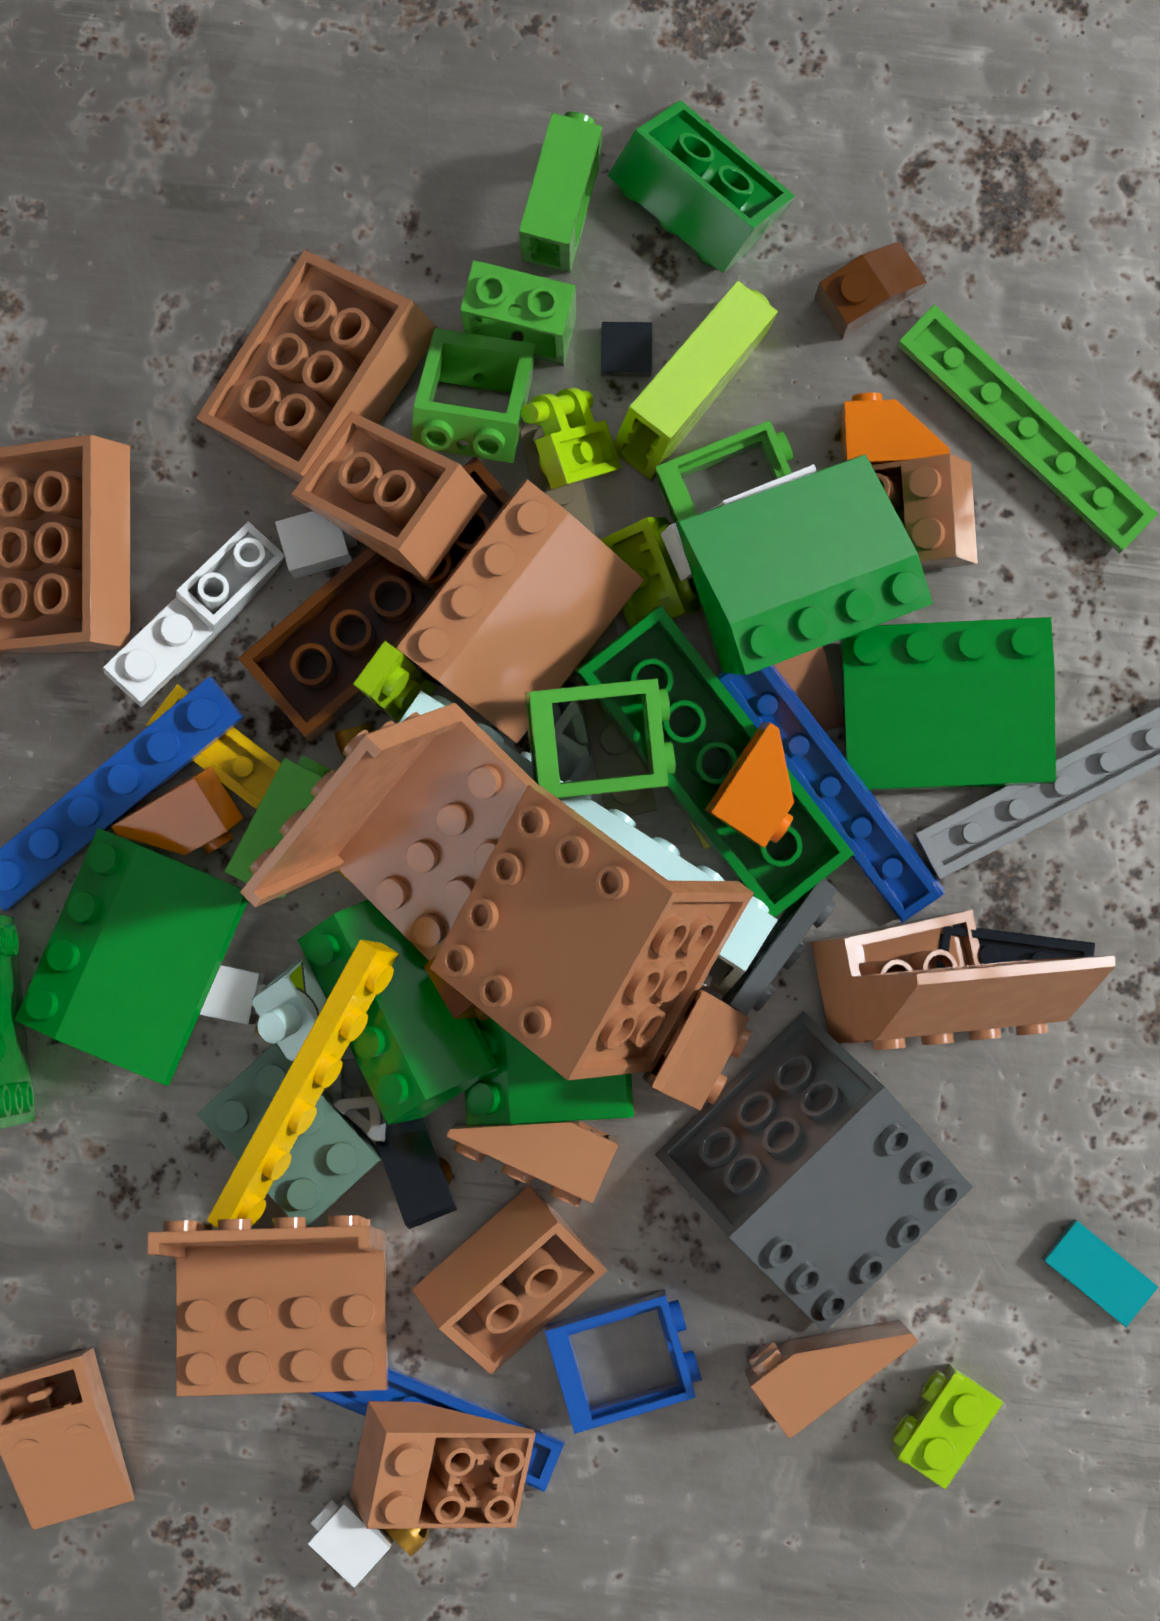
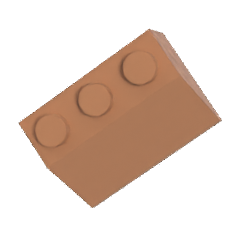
M528 1185L440 1265L433 1269L412 1291L438 1329L492 1375L539 1333L545 1325H548L608 1270L556 1210Z

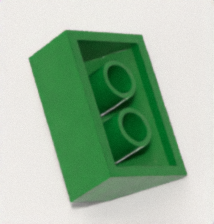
M681 100L634 131L607 175L620 187L621 192L627 198L640 203L658 219L660 225L665 230L678 235L696 250L697 255L703 262L716 267L722 273L726 272L750 251L795 198L793 193Z

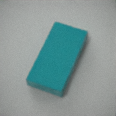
M1075 1219L1072 1220L1042 1258L1044 1262L1126 1328L1158 1289L1154 1282Z

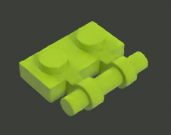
M573 387L560 390L556 395L551 393L537 395L531 399L530 403L523 405L521 409V417L526 423H535L543 428L545 436L534 441L539 453L540 467L548 479L551 490L605 475L622 468L606 420L594 422L590 410L594 399L587 390Z

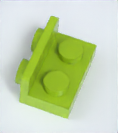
M646 517L600 539L644 579L622 608L629 627L657 606H662L673 621L683 616L699 613L701 602L693 577L681 582L660 535L672 524L666 517Z
M948 1364L943 1373L936 1370L929 1377L920 1394L925 1399L914 1416L908 1413L901 1419L891 1436V1440L895 1442L891 1449L894 1456L902 1463L909 1464L945 1490L1004 1403L1000 1398L950 1364Z

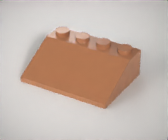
M304 250L196 419L287 477L300 483L351 411L374 423H381L429 348L434 328L438 327L412 300Z
M90 434L0 447V654L96 652L123 649L130 642V445Z
M527 479L519 484L393 647L402 652L406 658L507 737L518 743L528 730L524 692L560 689L644 579L567 510Z
M1115 955L1032 959L848 976L853 1040H873L874 1050L905 1048V1037L921 1036L922 1045L953 1043L954 1032L969 1031V1040L1001 1038L1000 1028L1016 1026V1035L1048 1033L1047 1023L1068 1021L1116 967Z

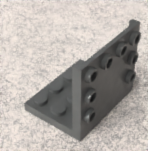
M804 1011L722 1089L713 1105L708 1103L655 1154L724 1233L823 1332L840 1318L973 1188L888 1089Z

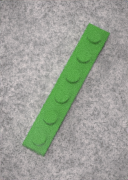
M935 304L899 340L897 346L1119 554L1158 515L1148 503Z

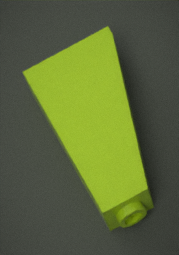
M737 281L629 406L614 441L617 455L651 481L654 478L655 467L669 459L767 335L778 311L770 305L763 294L749 289L740 281Z

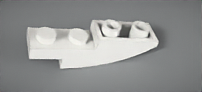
M248 521L176 590V598L103 667L104 674L136 704L142 707L174 675L178 678L229 626L285 560L284 554Z

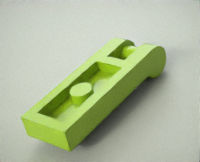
M384 641L354 682V685L397 723H399L420 691L431 696L437 688L418 671L402 652Z

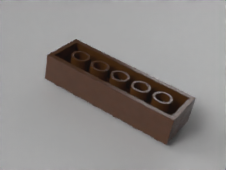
M473 457L463 468L487 497L428 581L392 563L368 547L238 658L311 743L366 697L354 685L356 679L384 641L392 646L397 643L509 499L510 495L477 457Z

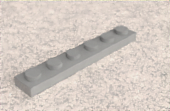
M1160 707L1056 760L1055 784L1006 786L915 833L914 837L937 880L1159 766Z

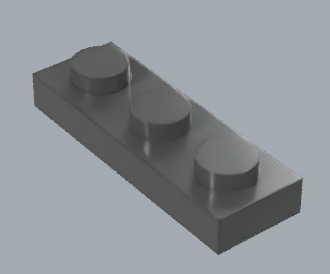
M823 879L791 904L770 931L745 973L721 1000L746 1016L751 1009H754L756 1012L759 1011L773 994L775 986L771 982L782 967L786 970L789 969L801 956L805 948V944L801 940L811 926L820 927L832 913L836 903L831 899L838 889Z

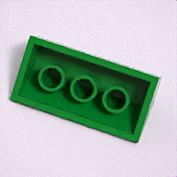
M367 899L334 913L300 937L298 942L326 1000L360 940L383 943L399 953L392 965L394 973L390 983L380 994L375 996L366 1012L368 1021L364 1030L354 1041L349 1043V1047L387 1124L390 1125L424 1118L497 1070L498 1066L474 1018L454 1019L424 968V965L429 960Z

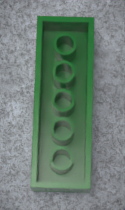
M662 606L654 607L573 671L584 686L658 679L659 689H667L670 719L662 721L664 742H672L675 773L667 774L668 786L664 788L734 878L754 892L753 896L768 907V914L773 917L778 916L854 855L853 851L788 768L794 804L788 811V814L793 816V820L777 843L769 840L765 848L756 845L705 811V808L757 728ZM641 694L596 698L597 703L649 768Z

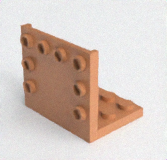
M456 703L422 715L414 712L402 722L395 724L393 721H389L377 731L371 733L367 730L358 733L343 749L342 754L346 759L337 771H329L314 785L311 794L315 798L306 810L301 809L283 824L279 832L284 837L275 848L271 847L264 851L252 863L249 871L253 876L240 893L254 907H257L340 870L429 961L435 957L528 785H538Z
M528 785L430 969L567 1080L653 1071L754 892L739 881H669L541 785Z
M360 1215L327 1216L328 1227H306V1217L273 1218V1228L251 1229V1219L218 1220V1230H212V1224H205V1222L182 1220L163 1221V1232H148V1255L176 1258V1397L388 1390L386 1231L370 1226V1219H365V1217H360Z

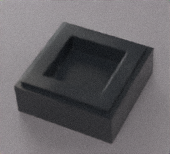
M602 322L601 376L651 377L652 322Z

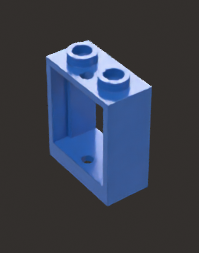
M665 1289L545 1325V1335L574 1434L696 1398L692 1383L702 1381L694 1351L691 1350L683 1353L678 1332L687 1330L679 1300L668 1302ZM657 1309L678 1381L591 1407L570 1335Z

